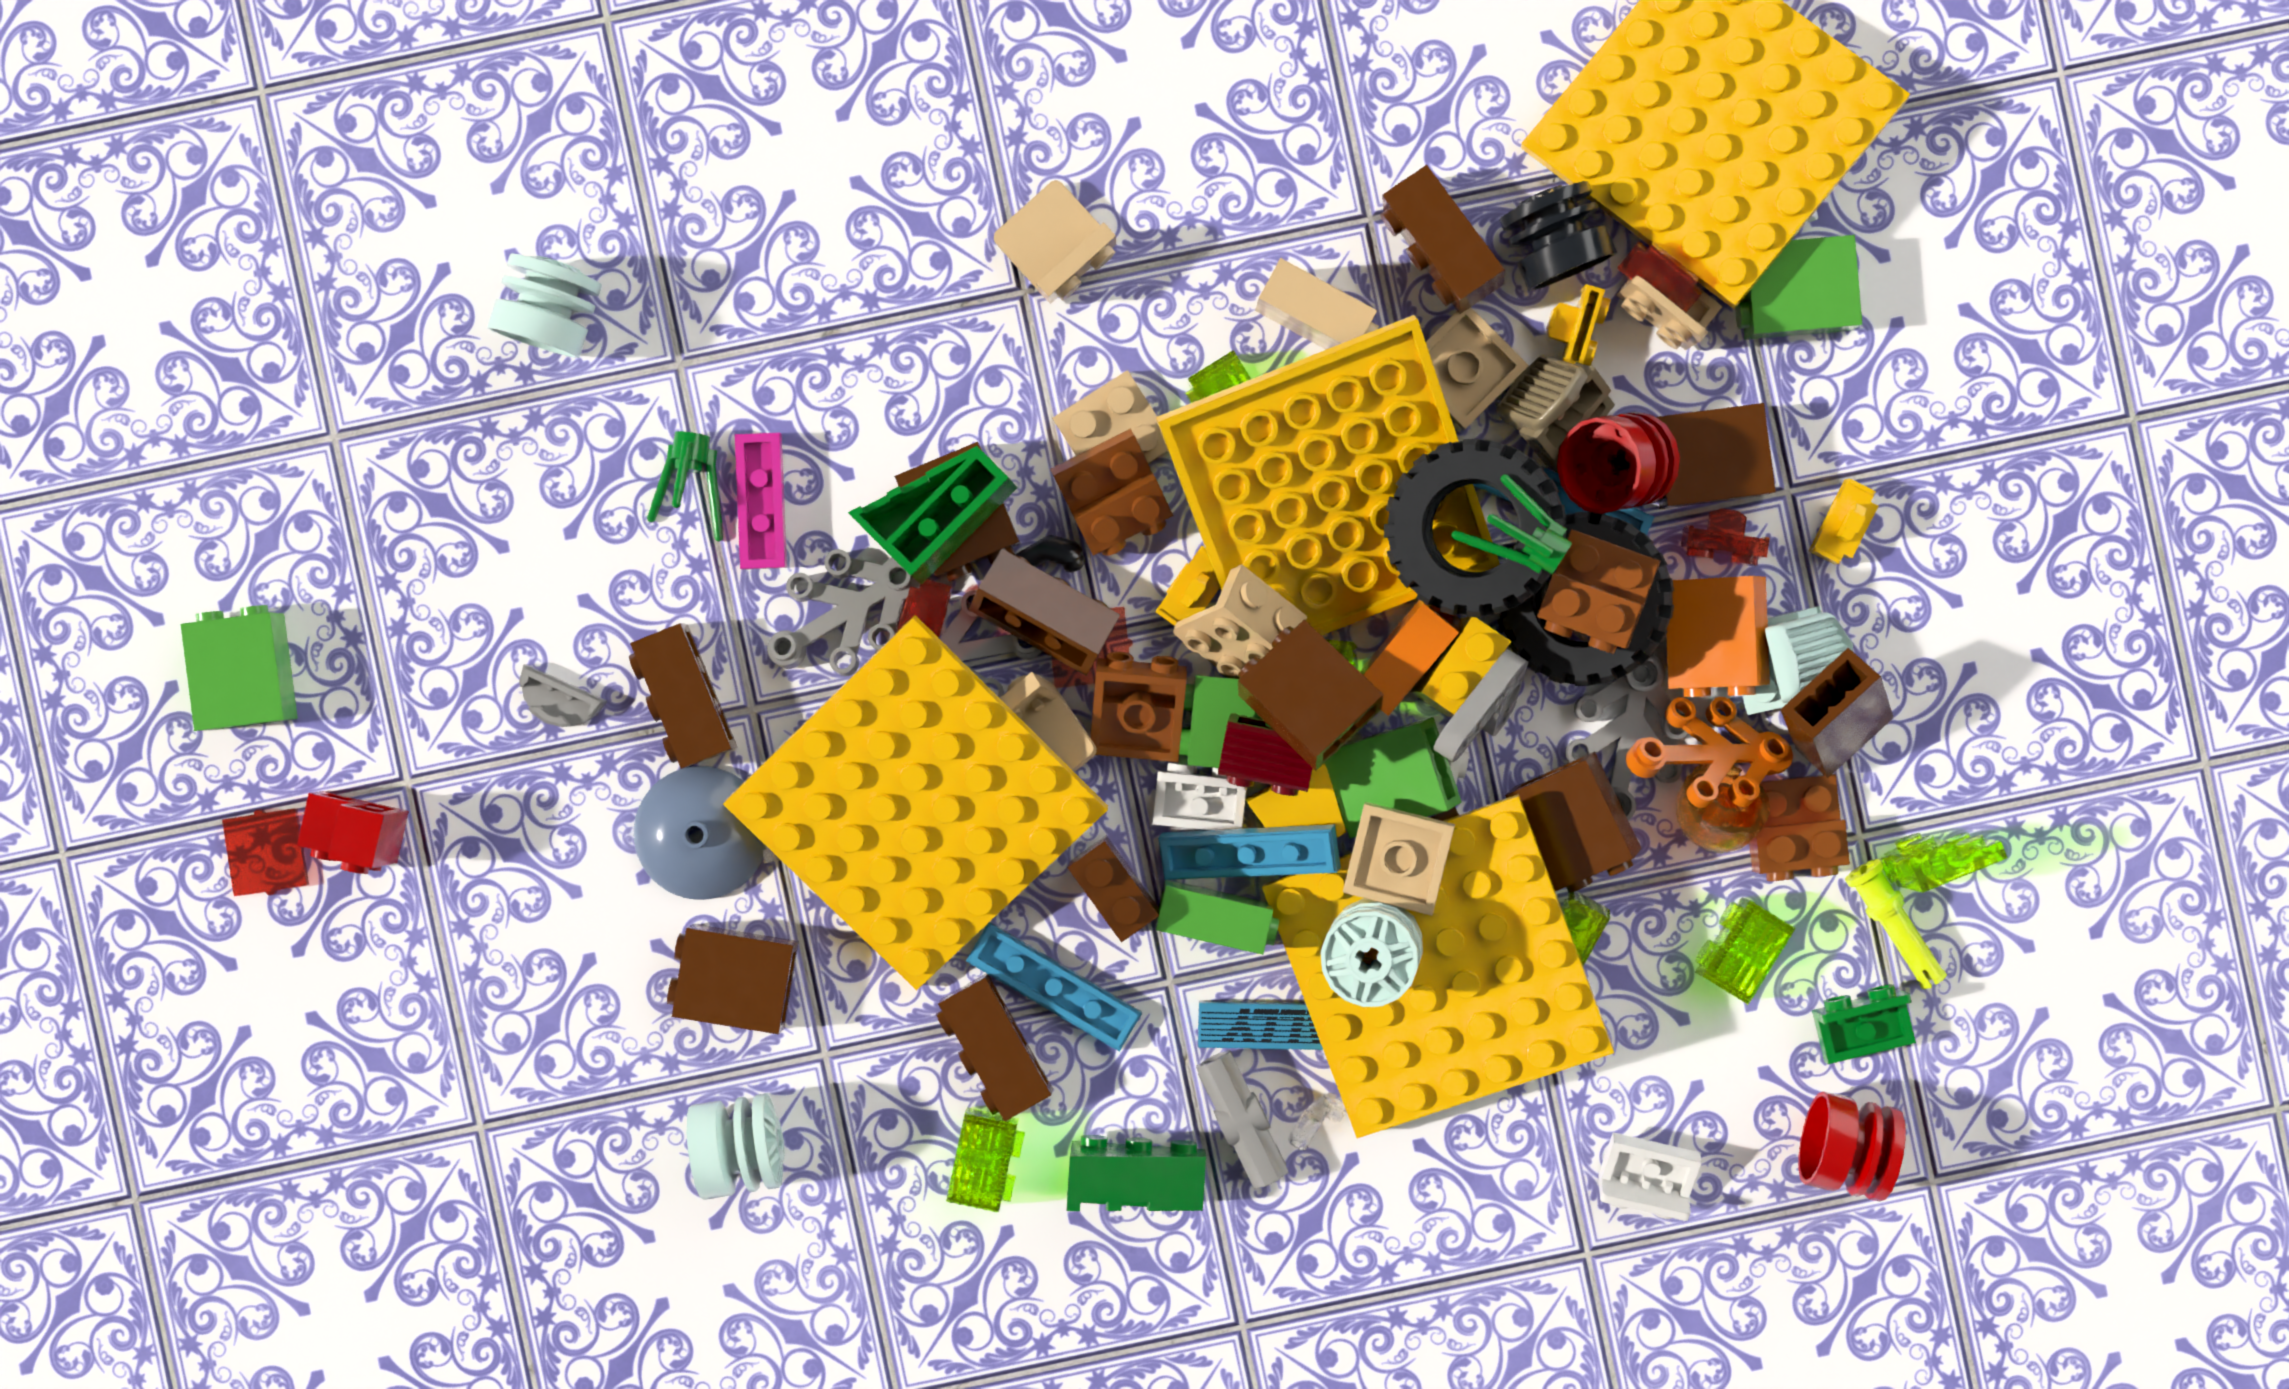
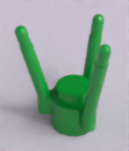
M677 431L674 433L673 445H668L667 459L651 502L647 520L651 523L656 520L674 469L677 470L673 490L672 506L679 508L687 472L701 473L702 465H705L714 538L720 542L723 540L716 473L718 451L709 449L711 437L707 435Z
M1507 474L1502 475L1500 478L1501 482L1547 530L1544 531L1537 527L1531 536L1494 514L1488 515L1487 521L1525 544L1522 551L1528 555L1460 531L1452 532V538L1472 547L1523 564L1538 574L1541 569L1553 574L1572 545L1571 541L1563 537L1567 529L1553 521Z

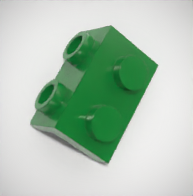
M1887 984L1868 989V996L1851 1000L1850 995H1841L1824 1000L1825 1007L1812 1010L1824 1062L1833 1064L1916 1043L1907 1004L1912 1003L1910 993L1895 989L1893 984Z

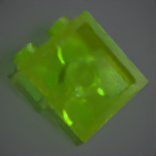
M1965 832L1946 840L1934 838L1933 835L1922 837L1921 833H1914L1894 842L1896 848L1884 853L1885 857H1882L1880 860L1884 866L1883 871L1891 883L1896 882L1899 887L1924 893L2005 860L2008 857L2001 841L1986 839L1983 835L1970 837L1969 833Z

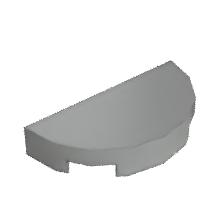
M523 664L519 680L523 698L529 706L530 712L546 724L559 727L584 724L597 716L607 703V700L532 666Z

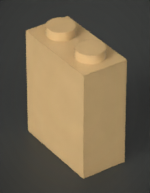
M1282 258L1278 261L1261 292L1255 309L1256 312L1325 350L1379 328L1378 325L1371 322L1377 312L1376 309Z

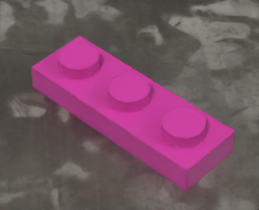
M735 434L740 569L787 568L782 434Z

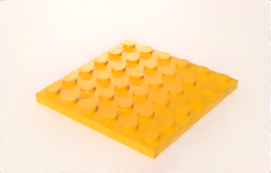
M1640 0L1521 143V149L1569 185L1588 181L1592 189V193L1586 197L1588 200L1597 202L1600 209L1735 309L1909 99L1910 93L1782 0Z
M1414 315L1156 417L1221 591L1230 570L1242 564L1308 616L1306 621L1321 635L1416 599L1418 594L1410 587L1406 588L1398 578L1400 575L1399 570L1395 564L1391 565L1387 551H1390L1389 540L1384 538V524H1388L1389 511L1386 510L1389 497H1394L1398 488L1396 482L1403 473H1407L1414 466L1413 462L1423 454H1429L1436 450L1437 446L1448 442H1459L1419 321ZM1465 485L1455 489L1442 500L1434 515L1432 528L1437 549L1450 564L1465 571L1482 572L1500 565L1497 555L1452 538V532L1460 531L1492 542L1474 485Z
M916 615L885 643L723 803L736 818L916 991L1108 811V805Z
M1519 794L1444 820V822L1455 824L1433 915L1406 909L1414 916L1422 932L1423 954L1412 985L1399 999L1384 1006L1361 1007L1345 1001L1330 988L1322 972L1321 949L1334 919L1346 906L1363 899L1362 897L1343 893L1352 853L1339 857L1341 868L1337 873L1288 875L1262 886L1268 905L1273 908V918L1279 919L1278 931L1357 1139L1614 1053V1047ZM1371 947L1367 953L1364 952L1363 961L1370 965L1373 960H1377L1379 951Z

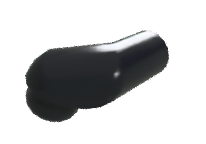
M1048 535L1016 553V555L1028 560L1034 567L1051 561L1061 564L1064 570L1070 573L1080 570L1085 563V557L1081 553L1082 547L1078 543L1054 535Z

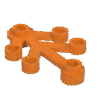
M1678 697L1665 710L1667 722L1673 727L1682 728L1703 745H1664L1660 740L1653 737L1641 738L1627 752L1626 764L1635 775L1642 778H1651L1665 764L1712 763L1703 776L1693 781L1686 793L1691 804L1698 808H1706L1718 796V786L1735 763H1750L1751 765L1745 775L1736 778L1728 788L1729 799L1737 806L1747 807L1758 797L1760 793L1759 785L1766 775L1782 773L1791 765L1793 751L1789 743L1782 736L1767 731L1759 733L1737 717L1735 704L1726 697H1717L1710 703L1705 711L1706 718L1713 726L1724 727L1744 744H1732L1695 716L1696 708L1689 699ZM1716 708L1722 710L1726 716L1721 715ZM1676 709L1681 710L1684 713L1685 717L1679 715ZM1739 787L1744 788L1748 795L1743 794ZM1697 788L1703 789L1708 797L1700 794Z

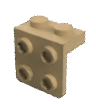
M1058 180L1051 181L994 233L995 244L1050 304L1058 297L1062 301L1068 298L1082 284L1079 278L1091 267L1098 270L1116 253L1112 249L1117 245L1116 235L1104 222L1100 225L1063 183Z
M1653 250L1616 294V296L1623 300L1621 307L1630 316L1638 321H1643L1644 318L1659 329L1656 335L1665 344L1676 350L1681 347L1686 351L1702 341L1708 334L1705 328L1723 307Z
M1241 564L1230 570L1216 605L1178 621L1173 633L1184 642L1188 649L1199 653L1217 667V670L1222 675L1232 679H1240L1238 674L1248 661L1256 656L1262 659L1273 648L1272 642L1282 630L1288 626L1294 629L1304 619L1306 620L1308 616Z
M1031 672L1028 675L1015 679L1008 686L1007 692L1000 697L1074 772L1095 756V744L1055 685L1050 681Z

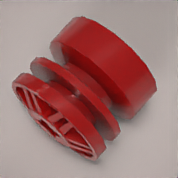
M1630 412L1615 416L1596 417L1579 422L1566 434L1559 448L1557 469L1561 486L1572 502L1585 511L1604 514L1643 506L1660 500L1671 490L1678 477L1680 455L1676 439L1665 423L1651 414Z
M1825 1091L1818 1093L1806 1115L1798 1154L1800 1180L1805 1185L1830 1191L1840 1189L1845 1182L1846 1191L1852 1196L1859 1197L1865 1195L1869 1200L1878 1202L1886 1200L1896 1184L1904 1157L1906 1123L1903 1112L1891 1106L1881 1108L1873 1102L1863 1104L1858 1111L1857 1103L1851 1097Z

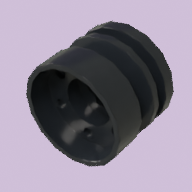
M1588 181L1567 186L1559 185L1539 192L1525 199L1514 210L1500 218L1499 221L1503 231L1513 230L1522 226L1525 227V230L1508 240L1510 247H1522L1532 244L1534 249L1532 253L1525 256L1517 264L1528 291H1534L1588 270L1617 254L1606 225L1585 229L1582 223L1599 210L1597 202H1591L1578 207L1575 206V203L1592 193Z

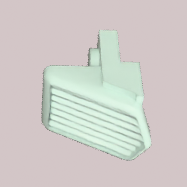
M1817 606L1768 618V627L1765 628L1769 646L1770 685L1755 686L1756 695H1742L1747 715L1783 708L1847 648L1853 651L1852 641L1834 615L1828 612L1822 613L1821 607Z

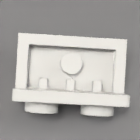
M1168 763L1167 771L1158 770L1153 825L1201 830L1242 829L1247 787L1228 783L1226 781L1227 776L1218 774L1219 768H1212V776L1194 774L1195 766Z
M1613 1132L1598 1174L1600 1200L1620 1209L1630 1208L1652 1213L1663 1219L1674 1218L1688 1221L1691 1213L1689 1197L1702 1164L1701 1153Z

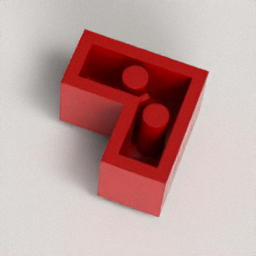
M324 791L308 793L297 846L311 849V857L342 862L340 869L358 874H368L369 870L381 871L382 866L398 862L409 811Z

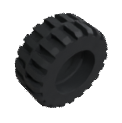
M1463 439V441L1448 442L1437 446V449L1431 453L1420 456L1413 462L1414 466L1407 473H1403L1396 482L1398 488L1394 497H1389L1386 510L1389 511L1388 524H1384V538H1388L1390 551H1387L1391 565L1395 564L1399 570L1400 575L1398 578L1404 586L1414 590L1418 594L1416 598L1426 605L1436 606L1440 608L1441 612L1447 614L1466 615L1467 617H1482L1501 613L1526 602L1528 598L1538 593L1551 575L1546 570L1541 569L1538 574L1529 567L1509 559L1487 571L1470 572L1459 569L1450 564L1440 554L1433 538L1432 527L1435 512L1439 504L1449 493L1465 485L1483 484L1499 490L1511 501L1518 516L1519 529L1531 536L1537 527L1546 531L1547 529L1501 482L1500 478L1504 474H1507L1553 521L1564 527V519L1566 518L1565 507L1561 504L1556 484L1548 477L1544 468L1535 459L1530 458L1517 448L1496 441ZM1517 540L1513 550L1528 555L1522 551L1525 544Z
M1575 512L1567 514L1564 519V527L1567 529L1566 539H1568L1571 529L1661 561L1629 648L1624 649L1617 646L1615 654H1611L1589 646V642L1575 641L1544 629L1547 620L1537 617L1542 604L1544 586L1538 593L1528 598L1526 602L1501 612V619L1497 621L1501 633L1505 632L1511 641L1509 644L1510 649L1528 661L1527 667L1535 673L1540 672L1549 677L1548 680L1560 684L1569 683L1575 684V686H1590L1619 679L1633 672V670L1644 664L1653 655L1659 644L1663 642L1668 632L1669 621L1673 617L1674 586L1663 554L1659 553L1653 544L1654 542L1645 533L1636 529L1632 524L1609 515Z

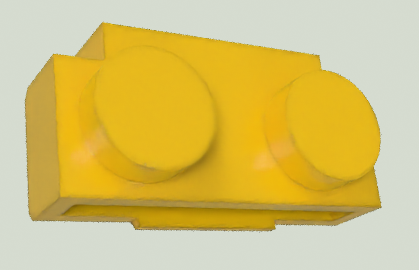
M1585 284L1581 288L1580 292L1582 295L1577 307L1560 302L1551 311L1546 330L1549 339L1566 343L1562 354V361L1572 364L1579 362L1590 366L1598 342L1590 340L1595 323L1601 325L1604 323L1611 299L1603 297L1605 289Z
M1850 478L1844 479L1808 552L1834 565L1840 564L1843 557L1847 559L1853 558L1879 507L1871 502L1876 491Z
M1203 546L1200 547L1190 563H1186L1166 591L1168 594L1155 611V613L1174 626L1178 621L1205 610L1220 588L1207 551Z

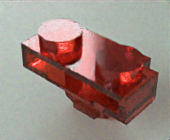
M1638 241L1617 267L1631 280L1635 276L1644 279L1685 313L1702 294L1695 287L1699 278L1654 241L1648 248Z
M1721 508L1709 512L1707 530L1694 528L1692 525L1685 526L1683 528L1681 547L1687 548L1686 556L1713 560L1714 553L1731 555L1730 563L1757 567L1759 559L1767 558L1770 538L1744 536L1747 517L1739 511Z
M929 579L920 584L919 588L910 586L897 632L916 615L939 638L953 590L952 586Z

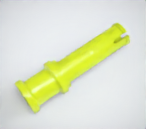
M1874 859L1860 865L1846 876L1845 881L1849 887H1855L1867 905L1866 914L1874 921H1880L1922 989L1932 987L1931 979L1935 985L1939 984L1946 978L1947 974L1941 968L1902 907L1905 903L1903 901L1904 897L1900 890L1894 891L1882 872L1884 867L1880 859Z

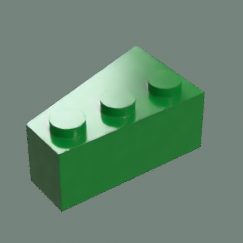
M978 446L925 472L926 475L903 487L898 486L886 492V496L864 507L859 506L847 512L920 584H923L1018 488Z
M1082 1135L1081 1141H1072L1066 1211H1080L1081 1203L1106 1204L1107 1211H1122V1206L1147 1207L1148 1211H1203L1206 1151L1205 1149H1197L1196 1142L1186 1140H1174L1170 1142V1147L1152 1146L1153 1140L1147 1138H1126L1125 1144L1108 1143V1137Z

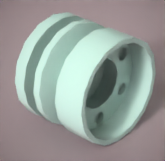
M511 253L506 266L524 274L525 278L503 276L501 283L519 293L517 301L496 299L487 329L543 350L568 357L580 358L588 329L571 320L570 317L572 311L588 314L594 313L596 306L577 297V295L582 293L599 296L602 284L566 263L543 256H524Z
M1363 898L1346 906L1334 919L1321 949L1322 972L1330 988L1345 1001L1361 1007L1384 1006L1399 999L1412 985L1423 954L1422 932L1414 916L1405 908ZM1372 947L1378 950L1379 953L1377 960H1373L1369 965L1363 961L1364 952L1367 953Z
M768 1093L755 1095L753 1097L752 1109L746 1097H738L735 1100L733 1119L729 1118L725 1105L721 1100L695 1104L688 1108L686 1126L688 1155L694 1184L701 1199L707 1200L732 1196L735 1193L737 1174L739 1173L742 1176L746 1189L750 1193L758 1191L761 1178L768 1190L780 1188L783 1179V1161L785 1156L784 1139L779 1118L776 1116L774 1105Z

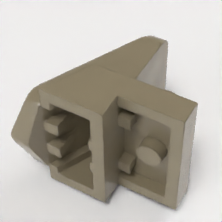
M1540 355L1515 379L1497 405L1496 413L1503 421L1519 430V433L1548 468L1558 473L1559 448L1566 434L1581 421L1607 416L1615 404L1608 396L1612 390L1595 367L1579 362L1572 364L1547 355Z

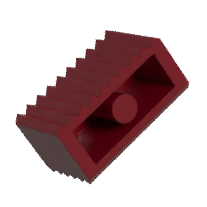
M1231 713L1226 726L1218 774L1227 776L1226 781L1236 786L1252 787L1255 781L1272 785L1271 790L1281 795L1297 796L1299 790L1308 792L1313 768L1263 719Z

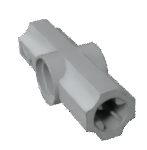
M1227 1050L1218 1053L1196 1065L1198 1076L1216 1110L1213 1112L1229 1146H1234L1253 1188L1257 1189L1268 1186L1288 1174L1289 1172L1282 1154L1268 1130L1271 1126L1254 1091L1250 1092L1231 1051Z

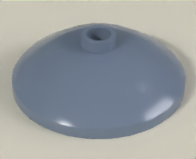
M693 766L679 769L666 775L646 793L635 817L634 845L644 870L660 887L674 895L687 899H714L735 891L744 885L757 871L764 858L767 846L723 805L725 800L744 782L741 778L720 768ZM692 826H697L703 831V839L699 843L692 842L689 838L688 833Z

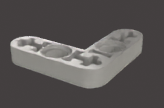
M1509 649L1504 651L1446 724L1435 742L1434 750L1450 761L1455 762L1481 729L1491 736H1496L1506 724L1516 706L1528 661Z

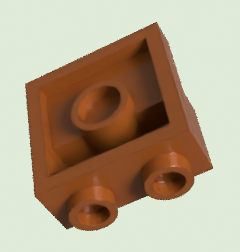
M1131 428L1050 469L1093 556L1100 552L1105 556L1116 554L1126 546V539L1140 532L1145 536L1156 534L1166 526L1165 520L1174 516Z
M1571 529L1568 540L1572 542V545L1551 577L1537 617L1547 620L1544 629L1571 638L1572 632L1575 630L1591 636L1588 643L1589 646L1615 654L1617 646L1624 649L1629 648L1661 561Z
M1111 652L1107 654V659L1098 658L1090 737L1096 746L1095 755L1178 762L1187 666L1178 665L1179 661L1170 656L1153 657L1151 663L1136 662L1131 654L1125 652Z
M1832 774L1829 778L1824 775L1767 780L1760 783L1758 797L1746 807L1752 872L1766 873L1767 881H1784L1794 879L1793 870L1811 869V876L1821 877L1839 874L1838 866L1850 865L1846 822L1840 818L1836 774Z

